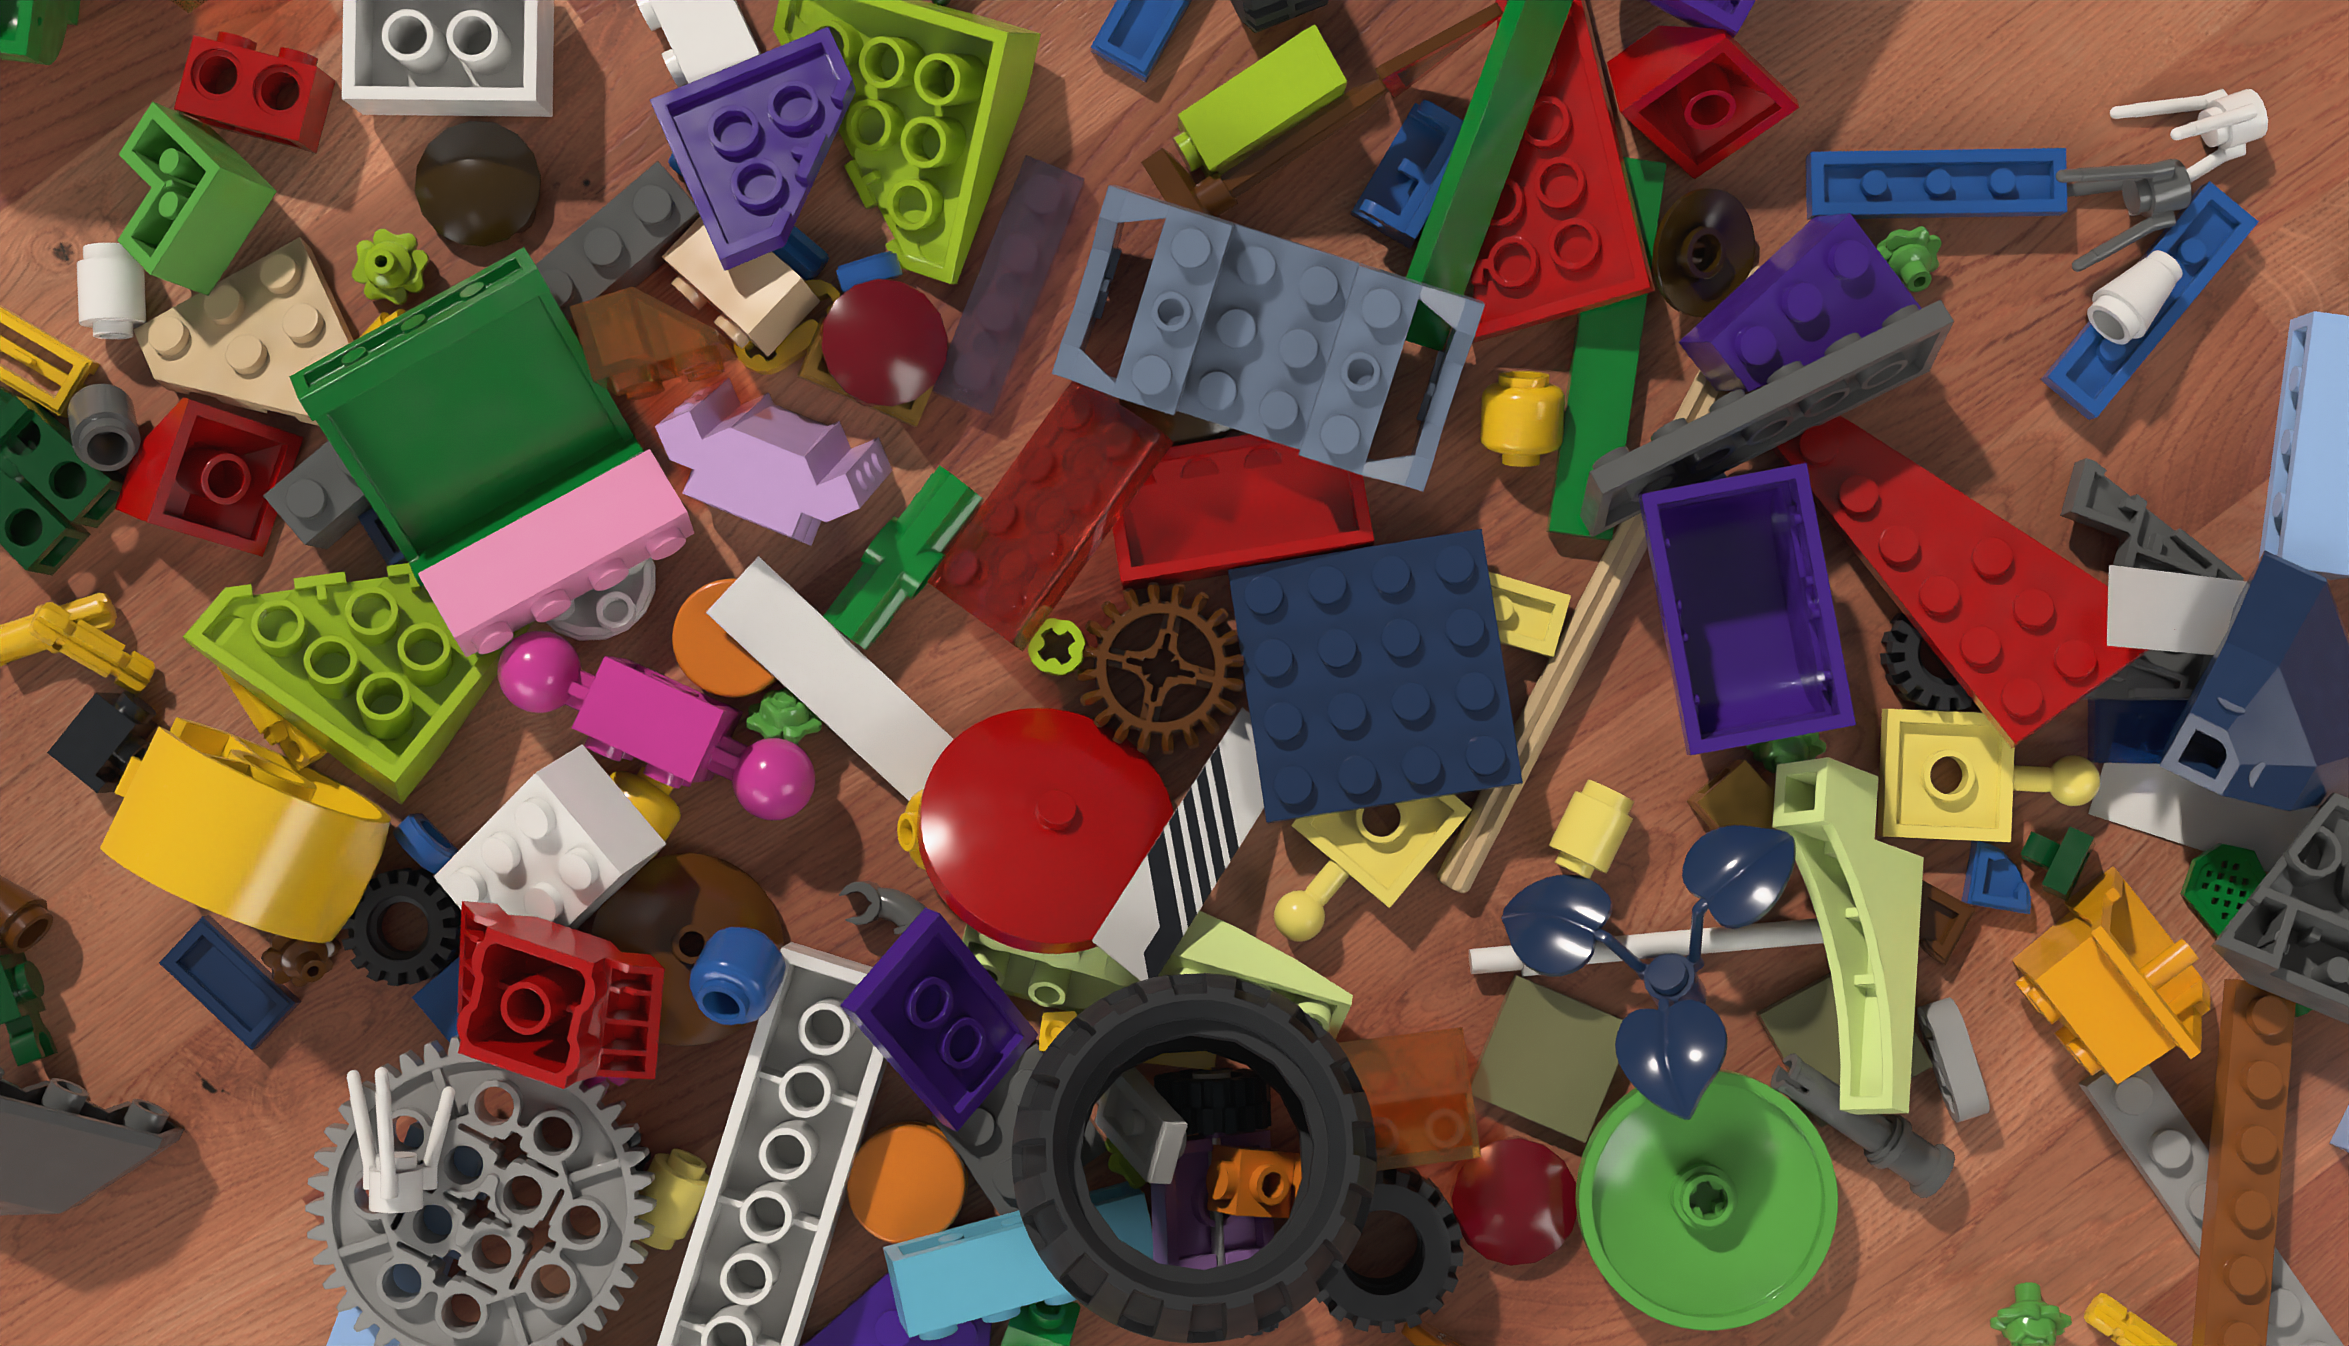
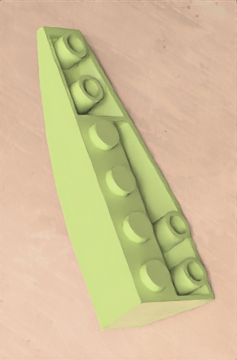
M1200 910L1158 975L1221 974L1236 977L1242 981L1271 991L1273 990L1299 1005L1305 1013L1329 1032L1334 1039H1336L1348 1014L1353 998L1352 994L1293 957L1243 930ZM966 923L962 941L1005 994L1033 1001L1044 1007L1075 1011L1080 1014L1098 1000L1140 981L1099 947L1064 954H1042L1023 951L994 941Z

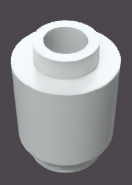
M94 243L83 246V260L77 262L79 324L84 327L93 328V337L132 338L133 328L146 323L144 268L120 243Z

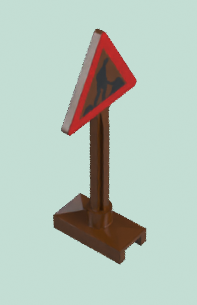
M1496 2L1381 64L1375 69L1379 75L1378 79L1354 87L1222 175L1216 171L1196 185L1190 174L1173 154L1164 148H1161L1141 163L1166 202L1218 217L1238 204L1236 200L1238 196L1370 111L1387 92H1390L1393 98L1402 94L1503 15V11Z

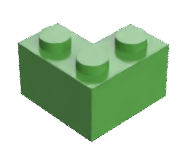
M152 101L118 154L151 189L117 241L150 275L209 296L277 191L209 125Z

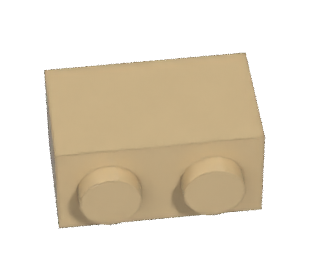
M701 217L662 256L678 274L671 285L698 310L708 302L721 314L713 323L741 349L751 341L767 357L820 302L804 280L773 252L724 271Z

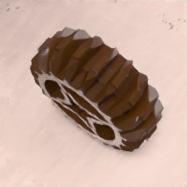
M1150 582L1147 589L1150 602L1139 604L1135 591L1130 587L1123 590L1124 599L1130 607L1124 613L1120 614L1115 605L1110 601H1106L1101 605L1103 612L1113 620L1107 629L1095 621L1089 620L1085 629L1101 639L1097 648L1085 644L1082 657L1095 658L1094 669L1076 670L1075 679L1083 682L1095 679L1097 690L1085 693L1080 697V700L1084 706L1093 705L1101 699L1106 705L1107 709L1099 713L1094 719L1097 727L1105 726L1114 716L1122 722L1115 731L1113 737L1115 742L1123 743L1132 728L1141 732L1137 742V750L1139 752L1146 753L1148 751L1151 734L1162 735L1163 753L1172 754L1174 752L1172 734L1183 731L1185 741L1189 748L1192 749L1199 745L1198 737L1192 729L1196 724L1202 722L1206 730L1212 735L1220 732L1221 729L1218 723L1209 716L1215 707L1224 714L1234 715L1237 710L1236 706L1222 699L1221 696L1225 688L1235 692H1243L1246 685L1244 681L1227 678L1228 667H1243L1244 656L1238 654L1227 657L1225 646L1239 641L1237 630L1230 631L1220 637L1215 629L1228 617L1225 609L1221 608L1215 611L1209 620L1200 614L1207 604L1208 595L1200 592L1195 597L1190 608L1181 604L1185 591L1183 584H1174L1171 602L1160 601L1158 582ZM1163 615L1158 637L1149 649L1138 652L1112 647L1121 632L1132 623L1145 617ZM1182 619L1196 627L1207 640L1213 653L1215 670L1192 665L1180 657L1177 650V639ZM1170 635L1168 652L1175 656L1170 663L1178 661L1180 670L1193 672L1195 677L1190 678L1178 675L1177 678L1167 677L1163 687H1159L1157 700L1152 702L1151 697L1154 685L1147 681L1152 674L1144 675L1141 666L1128 664L1127 661L1128 659L1140 661L1156 659L1159 650L1163 648L1165 636ZM1108 666L1133 672L1142 679L1145 694L1140 718L1125 709L1115 697L1108 679ZM1188 684L1210 689L1203 703L1189 715L1170 722H1159L1164 698L1172 687Z

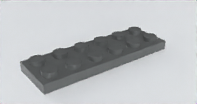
M1941 300L1920 310L1915 304L1906 306L1889 316L1882 323L1881 329L1861 338L1859 333L1849 334L1829 346L1824 352V357L1806 366H1803L1801 361L1787 364L1767 379V385L1747 395L1742 389L1724 395L1710 406V413L1690 423L1685 418H1679L1665 424L1653 433L1651 442L1637 449L1629 451L1627 447H1619L1606 453L1593 464L1594 470L1589 472L1580 513L1581 519L1591 536L1594 537L1640 514L1641 509L1638 498L1640 494L1710 480L1803 434L1810 427L1818 426L1929 372L1954 320Z

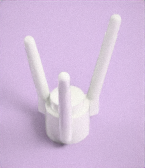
M2220 89L2202 96L2115 106L2110 110V116L2114 119L2203 110L2199 113L2197 121L2176 127L2170 133L2173 140L2201 135L2203 141L2209 147L2218 146V150L2186 169L2191 183L2222 163L2244 156L2246 154V143L2262 138L2266 135L2268 129L2266 108L2260 96L2252 89H2245L2230 95L2224 89ZM2128 210V213H2129L2131 216H2137V215H2139V214H2132V213H2130L2129 210Z
M379 1067L375 1071L379 1154H376L361 1076L357 1070L349 1071L347 1082L363 1164V1189L369 1190V1210L378 1213H404L422 1209L423 1190L437 1189L438 1162L451 1116L455 1089L451 1086L443 1089L423 1164L417 1165L416 1153L394 1151L392 1103L388 1069Z

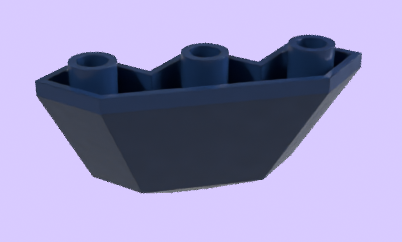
M2266 550L2263 552L2235 603L2227 633L2167 737L2160 767L2221 796L2287 811L2322 805L2327 797L2334 792L2349 798V638L2327 578Z

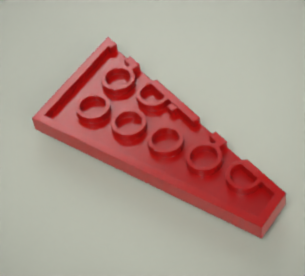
M1495 0V3L1497 2L1504 12L1508 0ZM1573 0L1472 270L1473 298L1483 301L1485 304L1472 344L1655 291L1585 0ZM1502 16L1497 19L1496 31L1498 29Z
M1840 415L1821 425L1810 427L1803 434L1772 449L1786 467L1807 463L1814 503L2011 748H2014L2149 651V649L2107 646V585Z

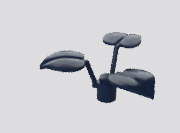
M1732 825L1712 830L1700 837L1692 845L1683 864L1682 878L1688 891L1697 898H1700V900L1692 908L1689 955L1686 958L1679 954H1663L1656 957L1650 964L1643 963L1612 934L1601 929L1612 913L1613 905L1611 898L1600 885L1582 876L1556 875L1530 884L1517 893L1506 905L1501 919L1516 955L1524 965L1541 975L1562 977L1580 970L1591 960L1595 951L1596 941L1606 945L1631 967L1640 979L1644 980L1645 987L1658 1010L1638 1009L1623 1019L1615 1041L1616 1056L1626 1077L1646 1099L1678 1118L1690 1120L1702 1095L1720 1071L1726 1056L1728 1043L1726 1028L1719 1015L1709 1006L1705 1005L1707 1000L1706 988L1697 974L1705 964L1701 957L1705 913L1710 910L1714 919L1721 926L1730 929L1748 926L1762 918L1776 904L1790 879L1795 864L1796 843L1793 836L1785 831Z

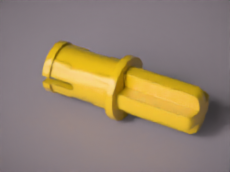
M96 593L60 605L61 608L71 613L69 619L75 623L78 619H82L102 632L115 626L117 613L107 594ZM44 604L37 606L32 615L0 625V667L8 662L45 650H49L53 654L60 653L59 650L62 647L60 644L55 642L52 646H49L32 636L29 632L33 617Z

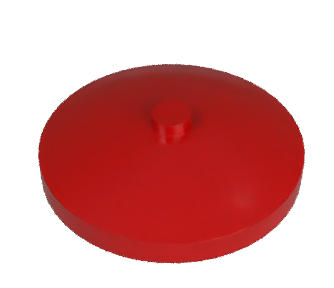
M1026 708L1003 712L975 723L963 731L944 749L933 765L923 789L918 808L917 839L919 851L929 879L940 897L958 917L973 929L1009 947L1042 954L1075 953L1098 947L1092 942V939L1174 814L1169 794L1161 777L1143 753L1139 752L1137 747L1128 739L1121 744L1113 740L1115 730L1106 725L1101 728L1097 727L1094 719L1070 711L1051 708Z

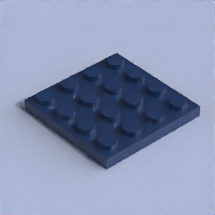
M1482 529L1228 570L1240 653L1244 656L1243 672L1264 810L1268 824L1523 784Z

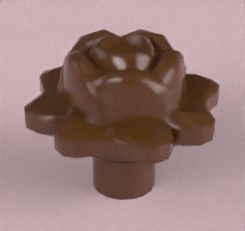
M272 933L269 937V943L272 947L262 953L261 959L266 966L271 968L272 978L276 984H284L291 980L295 986L302 987L308 982L319 980L325 973L332 970L334 964L331 956L339 952L341 944L335 938L330 942L317 943L292 939Z

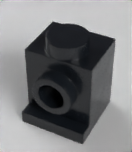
M124 691L121 695L119 693L96 692L47 753L96 793L115 792L122 778L119 772L125 771L131 757L134 756L142 760L150 746L146 739L158 725L152 720L156 712L149 704L131 692Z

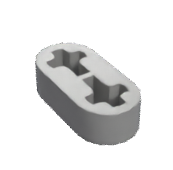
M1948 997L1918 1007L1917 1017L1929 1058L1933 1064L1932 1068L1940 1093L1952 1119L1958 1123L1989 1113L1990 1105L1987 1091L1967 1028L1954 1000Z

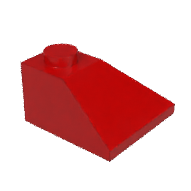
M1658 25L1607 62L1620 113L1693 179L1698 178L1800 108L1797 99L1724 29Z
M183 397L140 443L138 452L131 459L115 509L150 524L263 557L278 514L263 495L292 472L303 437Z

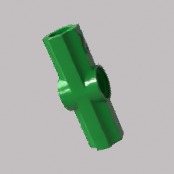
M939 465L936 471L930 475L922 489L915 494L913 500L899 518L895 516L889 520L876 535L861 558L863 565L823 617L863 649L868 650L889 626L908 598L910 600L914 599L931 580L946 558V554L943 552L984 499Z

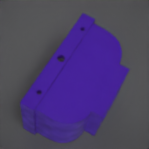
M1807 463L1640 494L1638 496L1687 755H1696L1856 725Z

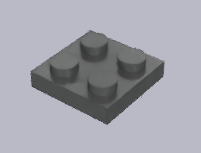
M1038 1041L1026 1049L958 1132L943 1125L934 1114L932 1116L1000 1215L1019 1210L1012 1175L1013 1132L1023 1092L1034 1068L1045 1052L1039 1051ZM1091 1117L1082 1141L1081 1162L1083 1167L1107 1150L1105 1146L1106 1138Z

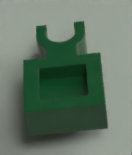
M24 952L0 956V1025H6L10 1037V1047L17 1066H22L29 1062L32 1063L58 1053L52 1036L43 1024L39 1014L46 1010L41 998L44 995L43 979L37 967L31 961H27Z

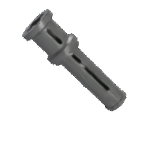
M1795 1053L1786 1056L1782 1060L1786 1066L1791 1068L1789 1072L1779 1065L1777 1066L1770 1082L1773 1089L1783 1093L1864 1148V1155L1871 1165L1877 1169L1889 1168L1908 1181L1910 1190L1920 1198H1928L1935 1194L1949 1178L1955 1162L1954 1152L1944 1144H1936L1934 1146L1913 1132L1911 1123L1901 1115H1856L1841 1111L1840 1086L1802 1061V1058Z

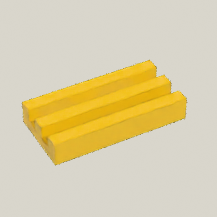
M0 305L1 323L74 365L70 373L67 374L0 334V350L57 383L61 388L57 395L54 396L0 364V381L57 415L68 418L67 410L70 400L79 390L87 386L84 384L89 373L94 375L100 364Z

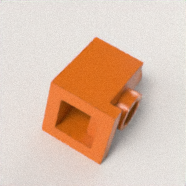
M1213 1144L1211 1165L1206 1175L1208 1191L1207 1210L1235 1216L1289 1218L1302 1179L1300 1152L1275 1148Z

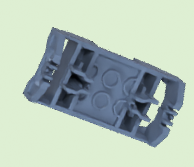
M1109 185L1099 215L1090 256L1070 320L1060 344L1052 374L1161 412L1174 415L1179 411L1300 450V456L1424 492L1443 426L1485 304L1483 301L1450 292L1147 196L1121 186ZM1165 219L1117 378L1108 376L1085 353L1096 318H1102L1111 283L1122 249L1118 246L1124 223ZM1418 299H1420L1452 326V330L1445 350L1438 351L1429 383L1416 418L1421 423L1411 455L1373 460L1367 458Z

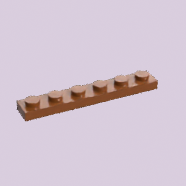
M2224 979L2192 1346H2266L2296 1003L2240 979Z

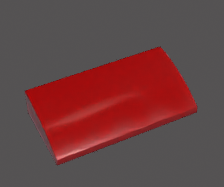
M1252 434L1101 458L1122 589L1125 590L1130 587L1133 590L1148 588V583L1158 582L1159 586L1229 575L1228 570L1372 547L1374 545V535L1363 475L1300 456L1299 449Z

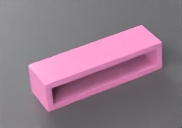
M649 449L421 571L418 575L454 639L467 658L476 652L487 654L498 650L513 638L514 631L535 620L537 622H546L560 616L569 609L571 600L593 588L596 591H603L617 585L627 577L628 569L650 557L654 560H659L674 554L683 547L686 542L685 538L694 534V530L687 510Z

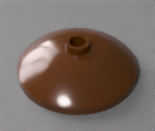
M694 853L666 855L648 861L600 906L591 930V935L611 941L621 952L651 954L665 968L658 1043L674 1046L708 1044L723 1039L748 1024H720L705 1016L699 1009L689 987L691 970L699 956L688 957L681 952L679 941L683 935H697L701 939L704 949L707 941L717 931L728 927H745L764 933L774 942L779 950L784 946L782 928L777 912L760 885L746 872L727 861Z

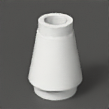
M2159 250L2153 251L2147 258L2142 259L2093 294V304L2087 310L2088 319L2092 326L2104 338L2116 344H2127L2132 338L2138 339L2143 337L2176 283L2181 279L2183 272L2180 265L2169 254Z

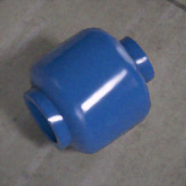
M728 927L717 931L707 941L691 970L689 987L699 1009L711 1020L724 1025L746 1024L758 1020L769 1009L783 982L786 964L781 951L764 933L745 927Z

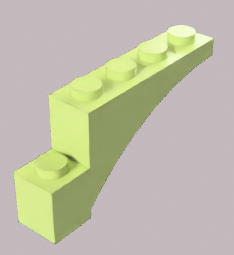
M1829 757L1778 764L1772 827L1789 833L1795 840V861L1807 886L1824 941L1831 971L1838 1018L1841 1064L1840 1110L1856 1115L1909 1113L1924 857L1875 840L1878 776Z

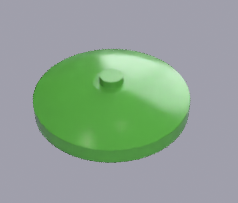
M1720 1069L1702 1095L1690 1120L1678 1118L1660 1109L1646 1099L1636 1088L1618 1100L1597 1124L1583 1152L1576 1182V1209L1581 1235L1592 1260L1608 1283L1621 1297L1648 1316L1670 1325L1694 1330H1724L1748 1325L1766 1318L1792 1301L1808 1285L1823 1263L1832 1242L1838 1213V1191L1832 1160L1826 1145L1808 1117L1783 1094L1765 1083L1744 1074Z

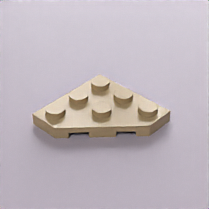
M300 237L216 283L209 296L198 293L134 329L154 379L167 390L188 395L190 391L216 397L225 404L267 413L268 410L295 416L300 422L317 426L319 425L316 420L312 421L299 402L289 376L354 341L312 249Z

